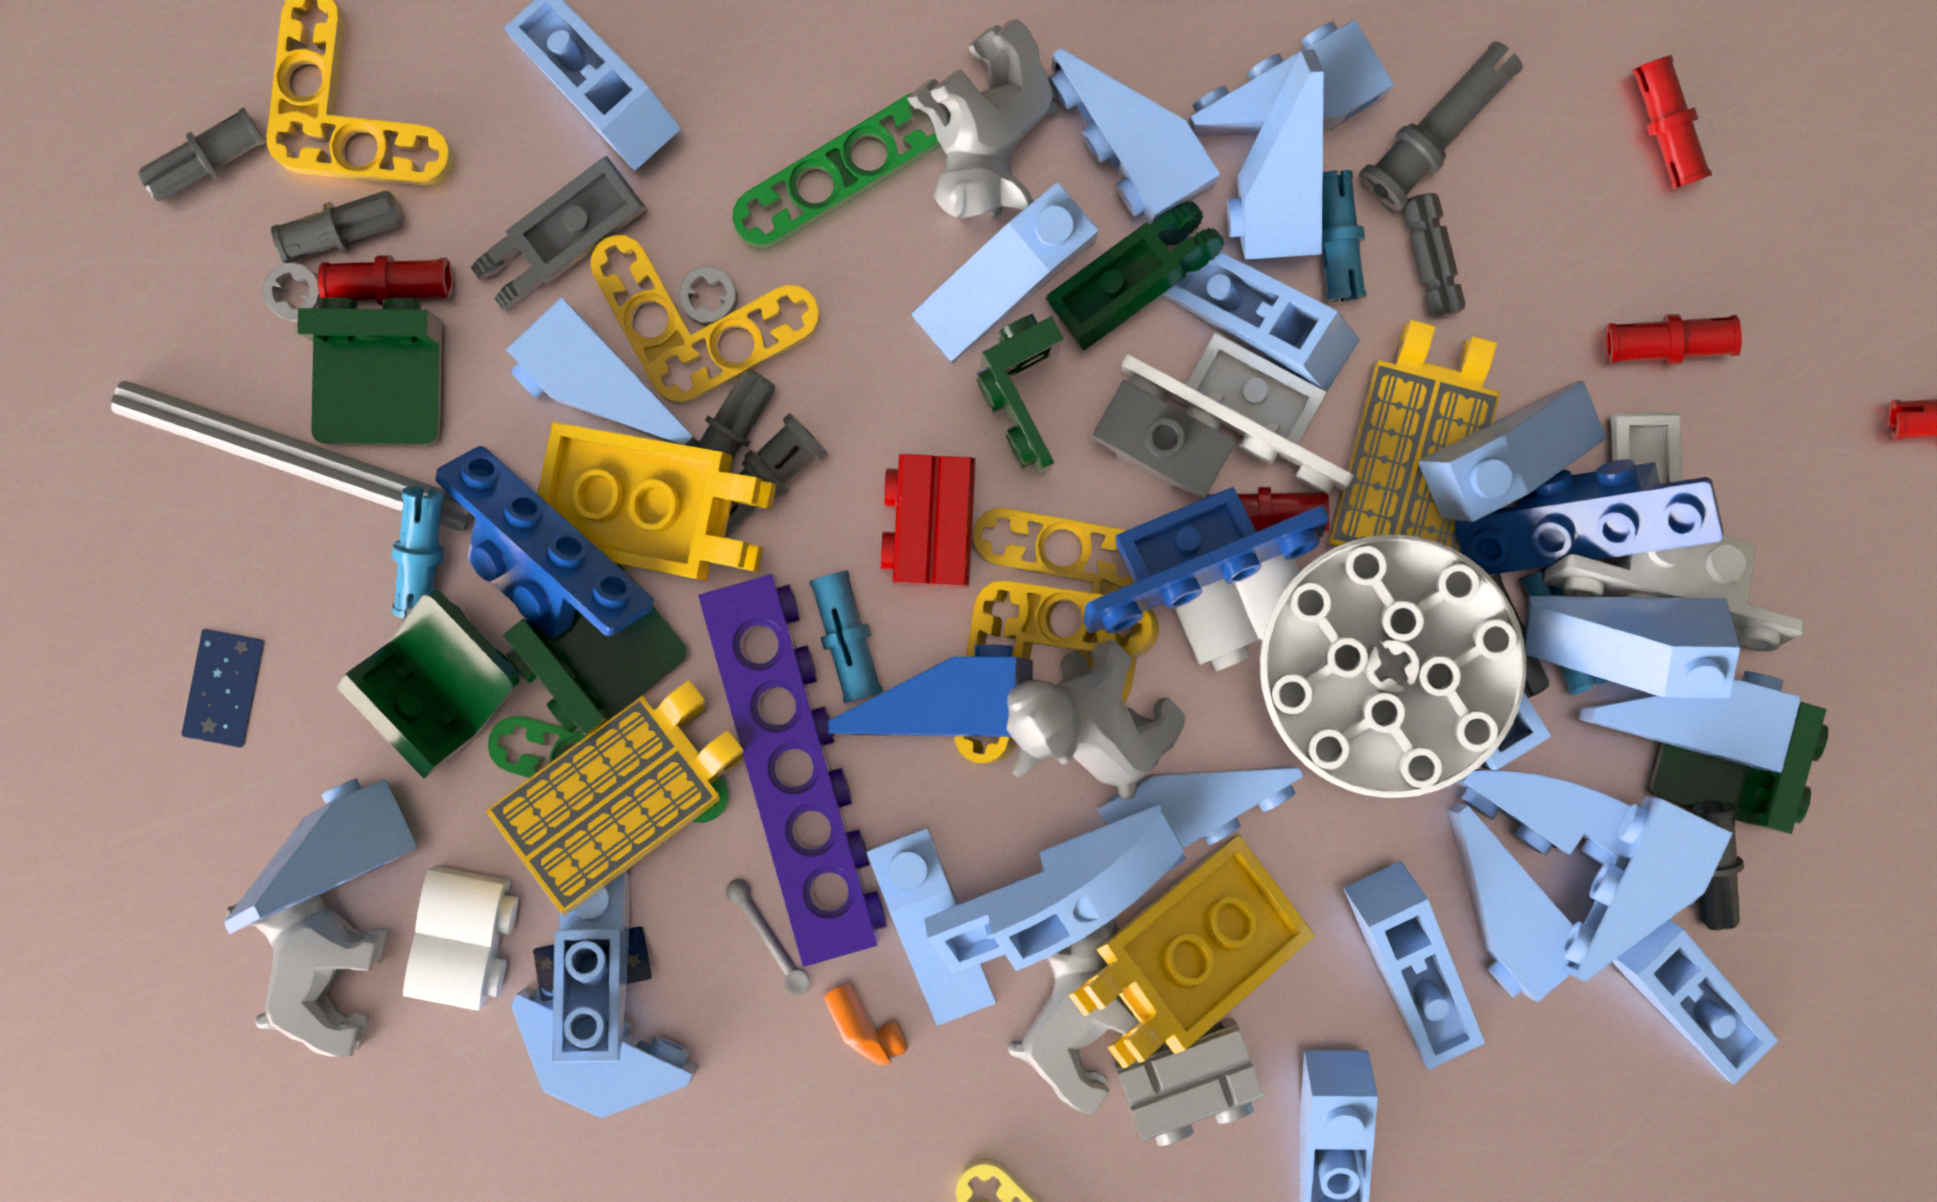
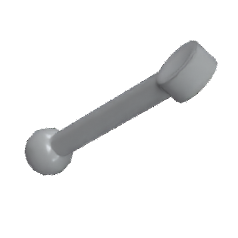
M742 879L731 881L726 888L728 899L741 906L785 973L786 989L794 995L805 993L810 985L809 974L801 968H796L751 900L750 885Z

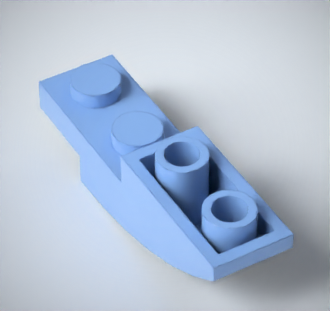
M1475 769L1469 775L1457 781L1459 785L1467 789L1461 797L1465 803L1491 820L1495 818L1498 812L1519 825L1513 835L1544 856L1549 853L1551 848L1570 855L1581 838H1583L1586 842L1581 851L1603 866L1607 862L1613 864L1623 843L1622 840L1618 839V831L1625 814L1631 806L1604 793L1569 781L1508 770ZM1694 900L1688 906L1692 907L1696 900Z
M1159 804L1142 812L1129 815L1124 819L1040 851L1043 872L1017 880L1010 885L967 902L956 904L949 909L924 918L928 940L952 974L1004 954L1014 969L1018 971L1080 941L1137 901L1165 875L1184 853L1182 842L1161 805Z
M627 870L565 917L559 911V930H555L553 1063L620 1062L629 947L630 876Z

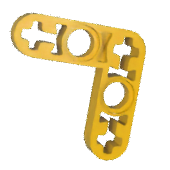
M285 0L281 11L266 136L267 148L272 157L288 170L300 174L418 187L435 186L443 182L452 171L454 151L443 135L434 128L419 124L334 115L345 30L344 13L335 0ZM313 4H318V8L328 16L326 23H316L313 35V43L319 49H326L325 55H320L307 49L294 50L295 44L308 48L309 29L299 21L300 14H310ZM304 64L318 66L322 72V83L318 91L307 97L294 95L290 88V78L294 70ZM302 127L303 132L311 139L329 142L332 162L325 163L328 154L321 148L312 147L301 148L299 158H295L294 152L284 146L285 138L296 137L298 128ZM329 129H334V131H333V133H332V136H331V139H330V138H329V134H328V130H329ZM357 133L371 134L377 141L378 150L375 158L364 166L351 165L345 157L344 149L346 143ZM397 136L394 144L400 150L413 152L420 151L422 141H428L429 147L439 154L438 160L427 162L425 170L419 172L418 166L412 160L392 156L390 137ZM393 157L394 169L387 170Z
M613 235L597 244L591 255L590 267L593 276L645 372L659 394L673 404L688 405L697 402L739 379L742 372L746 369L755 370L805 343L816 333L820 325V311L816 299L811 293L797 285H785L770 291L691 335L649 256L636 240L624 235ZM617 250L625 257L636 255L637 260L629 267L640 288L649 280L654 285V289L635 293L622 306H620L617 298L630 295L619 276L611 274L606 277L604 272L612 265L609 255ZM790 299L795 307L805 303L809 310L801 316L804 326L799 330L793 331L788 324H782L771 330V335L778 342L766 348L762 332L750 318L762 312L765 324H768L780 317L782 312L779 304L784 300ZM648 303L663 306L668 314V325L665 331L653 338L639 335L633 325L636 311L642 305ZM733 328H742L748 331L754 340V349L751 355L745 361L738 363L723 359L718 349L721 336L727 330ZM706 342L710 358L722 370V373L711 379L710 371L705 366L690 376L693 387L683 392L676 384L666 387L664 380L672 375L669 364L679 359L686 367L702 360L703 358L695 348Z
M994 508L985 512L977 520L973 529V545L977 554L984 561L993 565L1091 583L1090 593L1103 595L1134 583L1130 573H1128V577L1124 578L1117 576V565L1111 562L1098 560V574L1084 571L1092 553L1090 534L1104 537L1099 547L1100 550L1115 552L1118 551L1115 544L1116 535L1126 531L1125 529L1010 508ZM998 519H1005L1010 521V532L1029 536L1028 523L1042 525V529L1035 542L1036 562L1021 559L1027 548L1023 546L1007 545L1004 555L992 553V542L982 539L984 528L994 529ZM1058 530H1067L1074 533L1081 543L1079 559L1069 566L1055 565L1045 554L1046 539ZM1141 623L1131 626L1130 632L1123 638L1122 646H1127L1130 636L1141 635ZM1096 632L1091 638L1090 642L1092 643L1098 642ZM1079 650V653L1087 659L1089 666L1092 667L1093 658L1088 656L1087 651ZM1132 657L1125 677L1122 692L1124 702L1128 699L1132 689L1137 657Z
M994 581L986 585L977 595L973 608L966 657H974V645H984L987 634L1000 637L1002 619L992 614V607L994 603H1003L1007 593H1010V602L1019 606V614L1017 618H1007L1003 637L1016 639L1013 657L1030 660L1033 643L1093 652L1094 647L1098 643L1110 640L1116 641L1131 657H1139L1147 653L1156 643L1159 634V622L1154 611L1150 609L1142 612L1143 618L1138 622L1142 624L1141 635L1130 636L1127 646H1122V635L1118 633L1110 634L1104 630L1097 631L1098 642L1091 643L1090 641L1094 633L1089 634L1083 622L1085 607L1088 602L1104 596L1103 594L1012 581ZM1064 601H1073L1082 613L1080 628L1069 637L1058 636L1053 631L1050 621L1053 609ZM955 737V743L959 752L967 760L979 764H997L1007 759L1014 751L1017 743L1012 737H1000L998 744H988L985 753H982V742L974 740L973 737Z

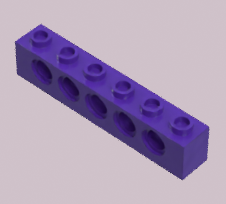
M769 574L699 594V601L740 746L743 749V757L802 966H809L878 946L880 939L877 930L886 928L887 921L878 891L866 893L860 868L870 866L869 857L861 830L857 829L850 832L848 830L842 807L853 804L843 768L831 770L825 746L835 743L834 734L828 733L830 719L826 707L814 709L807 684L818 682L808 645L797 648L790 623L800 621L801 619L791 584L779 586L777 576ZM760 626H766L776 634L778 650L770 661L759 664L747 656L744 642L751 630ZM776 687L788 690L793 695L796 703L793 717L782 725L768 721L763 715L761 708L764 695ZM800 749L810 756L813 762V774L806 784L792 785L781 777L779 761L787 750ZM817 811L828 819L831 826V834L826 843L820 846H809L799 839L796 833V822L803 812ZM824 873H835L841 876L848 886L847 900L837 907H827L819 903L813 893V884L816 877Z

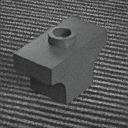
M1124 379L1091 437L1118 455V459L1171 488L1173 486L1181 488L1201 499L1206 498L1236 443L1235 440Z

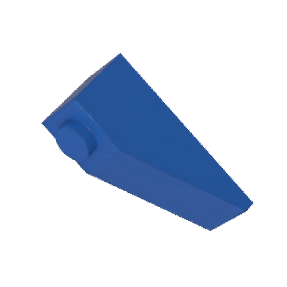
M974 645V657H951L829 720L828 733L865 736L1012 737L1007 730L1009 716L1007 697L1010 689L1026 680H1032L1033 660L1013 657V646Z

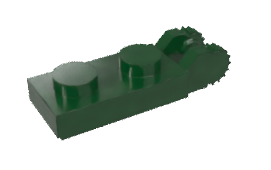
M1193 201L1181 202L1180 205L1175 206L1173 210H1169L1150 225L1148 222L1144 223L1047 294L1048 297L1045 299L1083 351L1187 276L1185 273L1199 271L1208 264V261L1214 260V257L1223 250L1224 239L1214 227L1212 229L1209 227L1205 230L1202 229L1199 233L1196 232L1194 237H1189L1172 251H1169L1166 247L1180 243L1187 238L1189 233H1193L1195 229H1198L1204 217L1202 215L1203 212Z

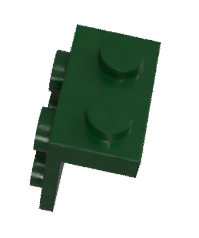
M339 297L319 298L318 308H298L297 334L313 342L311 433L316 441L323 444L432 445L439 439L442 319L429 310L421 309L420 300L407 298L383 299L382 309H357V300Z
M1030 314L999 331L1001 336L998 338L999 343L982 352L981 367L983 370L976 373L978 377L976 382L991 411L994 413L1003 408L1013 427L1006 430L1007 435L1005 437L1021 468L1024 469L1033 464L1038 475H1041L1052 468L1054 461L1011 378L1058 354L1064 338L1052 316L1038 323L1034 315Z
M616 564L627 574V572L622 568L620 564ZM654 605L649 613L612 636L604 635L578 610L575 611L572 627L554 639L534 621L528 619H521L503 634L504 638L513 647L506 653V656L514 668L529 683L538 678L554 697L546 705L558 722L568 732L572 733L575 729L579 728L584 735H589L640 698L684 662L688 655L685 643Z
M432 589L419 599L390 641L345 673L336 687L425 779L478 736L519 685L520 678L516 670L510 665L508 659L500 651L496 650L466 619L461 609L451 603L440 591Z
M1800 702L1782 772L1763 771L1662 743L1650 783L1651 792L1657 798L1691 808L1701 802L1721 801V811H1723V804L1730 802L1736 807V821L1771 831L1792 834L1795 823L1799 824L1803 821L1810 805L1811 789L1805 785L1812 761L1817 762L1821 758L1827 744L1829 730L1828 726L1823 724L1827 709Z

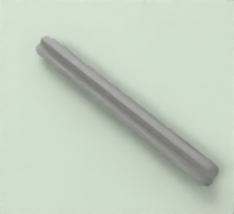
M121 381L112 397L111 410L119 415L402 511V489L405 487L424 486L423 496L429 495L430 487L436 488L444 492V499L441 504L440 525L458 531H465L472 520L473 515L443 489L128 381Z

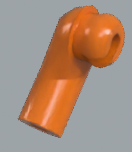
M853 984L841 985L824 996L844 1042L876 1065L892 1063L891 1058L902 1055L907 1051L908 1042L897 1023L888 1022L877 1030L869 1021Z

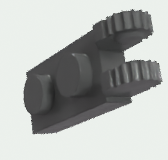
M605 156L507 229L505 232L508 235L486 253L482 254L481 257L477 258L471 269L479 280H483L498 273L519 252L524 255L532 267L506 284L495 297V301L503 311L510 310L536 292L543 283L546 285L551 283L591 253L603 239L616 234L645 212L647 208L608 156Z

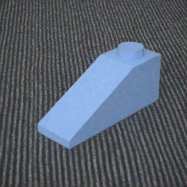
M534 0L503 28L634 171L681 130V127L653 91L563 0Z
M1314 49L1300 51L1237 175V198L1227 199L1229 237H1239L1245 260L1322 254L1324 71Z
M1057 182L1007 223L914 310L911 316L952 363L1096 243L1099 230Z
M1187 235V238H1185L1184 240H1182L1181 243H1183L1185 240H1187V239H1188L1189 237H1191V236ZM1219 252V255L1215 256L1214 260L1208 261V264L1199 271L1185 273L1187 276L1162 294L1256 355L1326 392L1360 341L1337 310L1222 252Z
M562 297L505 349L518 362L510 372L536 399L545 391L551 398L561 404L665 442L695 447L699 442Z
M1576 381L1417 462L1441 519L1474 522L1528 495L1607 437L1584 381Z
M1529 596L1524 633L1525 655L1661 697L1730 698L1740 645L1726 598Z
M1745 671L1742 680H1733L1730 698H1675L1647 694L1582 707L1579 720L1759 770L1782 772L1801 697L1782 692L1783 680Z
M356 778L321 794L326 805L301 820L224 921L229 934L383 867L418 849L387 780L384 779L361 788Z
M1456 802L1447 812L1482 945L1495 960L1488 968V971L1513 998L1522 991L1525 996L1539 1002L1569 976V974L1562 971L1567 961L1566 958L1562 957V949L1569 932L1573 928V924L1469 805Z
M923 826L869 847L867 855L936 1025H941L995 1004L996 1000L982 964L952 974L927 938L924 918L958 904L929 826Z
M1402 861L1344 887L1365 941L1427 1070L1485 1044L1429 900Z
M1670 919L1613 961L1624 976L1733 1085L1779 1041L1686 931Z

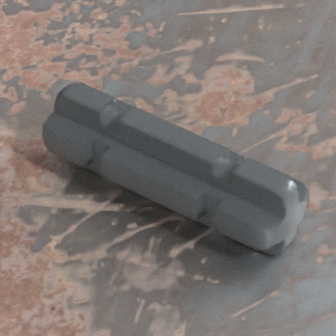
M1424 193L1408 199V204L1404 207L1408 227H1414L1415 229L1411 240L1422 284L1429 286L1430 291L1425 294L1429 312L1434 318L1457 314L1465 308L1466 303L1461 284H1455L1454 277L1458 275L1447 227L1440 225L1439 220L1444 215L1439 196L1436 193Z

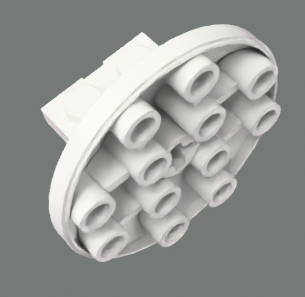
M1380 535L1361 538L1335 547L1317 557L1292 579L1273 607L1265 628L1260 654V677L1265 703L1276 729L1291 751L1307 767L1324 779L1349 791L1383 798H1403L1423 795L1452 785L1481 766L1494 753L1510 730L1521 704L1526 678V655L1520 625L1512 606L1496 582L1479 565L1453 548L1436 541L1407 535Z

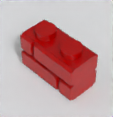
M899 454L898 469L886 468L884 506L896 507L895 532L882 533L881 570H893V584L969 588L976 458Z

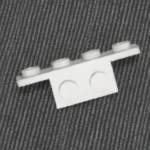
M1214 332L1186 385L1129 354H1126L1121 363L1123 372L1131 376L1129 380L1131 384L1160 400H1163L1166 395L1187 406L1184 413L1217 431L1222 425L1243 436L1239 447L1267 463L1273 464L1278 455L1300 468L1295 477L1325 494H1330L1333 486L1346 491L1354 475L1299 446L1327 392Z
M1724 535L1721 541L1715 543L1622 556L1620 567L1570 554L1545 570L1544 583L1564 589L1563 593L1565 596L1726 598L1737 638L1740 639V645L1754 651L1767 652L1777 650L1780 645L1803 635L1804 620L1749 604L1756 545Z

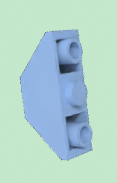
M538 985L536 991L528 987L524 988L516 994L512 1002L513 1013L542 1091L597 1117H607L686 1087L693 1079L699 1065L687 1060L690 1052L673 1041L655 1036L651 1044L629 1034L632 1025L625 1020L620 1062L553 1063V1000L542 1002ZM541 988L545 995L553 996V993Z

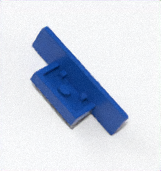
M478 446L437 469L435 481L475 517L467 561L482 579L491 582L510 599L523 617L534 621L552 639L572 627L576 610L606 636L616 634L652 610L654 598L485 447Z
M1629 459L1611 461L1598 467L1595 472L1572 475L1569 470L1563 469L1531 493L1522 497L1518 506L1500 508L1474 522L1456 520L1454 523L1461 553L1479 565L1488 575L1552 566L1570 554L1597 560L1715 543L1721 541L1724 533L1713 482L1709 477L1660 484L1655 462L1635 465V462Z
M1233 486L1116 535L1115 544L1134 583L1086 604L1083 622L1089 634L1104 628L1110 634L1123 631L1138 623L1143 618L1142 612L1164 603L1168 609L1183 606L1199 597L1203 592L1202 587L1225 579L1227 584L1243 581L1261 569L1260 563L1283 554L1286 560L1305 555L1320 544L1319 538L1323 536L1330 517L1324 505L1256 532Z

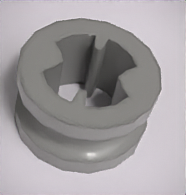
M293 262L280 264L272 269L265 278L262 290L264 301L268 308L279 317L298 323V308L288 301H281L280 292L281 290L288 292L289 289L283 285L289 279L294 278L302 285H309L310 289L309 295H301L307 301L299 308H318V299L320 298L318 274L302 264Z
M701 266L691 270L683 278L679 288V300L685 313L694 322L708 326L735 311L738 304V293L732 279L723 270L713 266ZM706 281L712 288L720 284L725 287L726 295L718 296L721 303H723L718 310L711 312L706 305L700 306L697 309L693 307L692 298L699 297L694 288L699 283Z

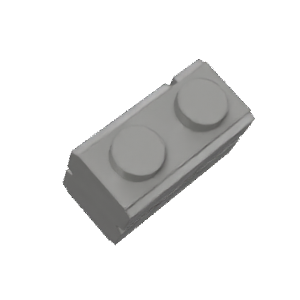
M1233 1018L1215 1024L1182 1052L1174 1054L1167 1043H1163L1158 1050L1143 1062L1139 1063L1136 1060L1129 1067L1123 1068L1118 1061H1114L1143 1142L1155 1138L1158 1146L1176 1143L1191 1136L1194 1133L1191 1124L1212 1116L1216 1117L1218 1124L1241 1119L1254 1111L1251 1102L1264 1098L1242 1034Z

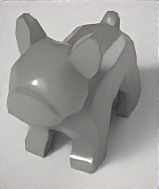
M1018 19L1008 21L1002 28L996 25L987 29L968 45L975 58L982 59L987 64L989 90L980 92L962 70H957L940 83L935 78L926 81L907 98L915 109H921L929 114L935 128L937 140L947 155L945 170L939 175L933 197L946 213L956 218L975 217L987 212L991 216L996 217L1001 213L1002 206L1025 209L1033 203L1028 189L1012 175L1010 167L1011 153L1019 141L1048 113L1055 114L1058 112L1059 103L1053 97L1046 71L1041 64L1038 45L1028 28Z
M1114 640L1098 643L1094 647L1092 667L1089 666L1087 659L1077 650L1064 655L1060 664L1063 679L1056 685L1049 682L1026 680L1010 689L1007 697L1009 709L1007 730L1021 747L1011 770L1016 777H1021L1028 773L1045 758L1054 756L1064 765L1073 756L1097 780L1102 783L1118 786L1119 795L1124 800H1129L1135 796L1138 781L1157 765L1163 754L1173 748L1185 723V714L1168 697L1158 699L1153 708L1154 720L1139 715L1131 707H1126L1122 698V692L1132 657Z
M320 894L251 924L263 932L273 946V966L264 1005L265 1013L257 1016L255 1019L256 1026L265 1030H279L289 1038L303 1042L313 1052L327 1056H351L354 1054V1050L358 1051L364 1042L369 1016L361 1013H353L350 1016L342 1015L326 994L340 975L342 969L369 971L372 969L373 962L380 963L385 956L390 930L373 929L370 932L362 933L351 927L342 916L326 908ZM236 905L227 908V912L225 915L226 918L230 915V913L233 911Z
M1114 919L1080 941L1047 958L1055 980L1052 994L1021 1041H1012L1008 1045L1009 1053L1016 1058L1028 1062L1043 1079L1052 1085L1059 1099L1072 1108L1090 1115L1096 1112L1109 1093V1088L1105 1085L1108 1079L1098 1071L1091 1072L1085 1070L1079 1051L1100 1038L1109 1029L1124 1034L1140 1023L1120 995L1105 1008L1099 1009L1097 1007L1085 1016L1069 996L1082 983L1108 965L1096 949L1119 931V927Z

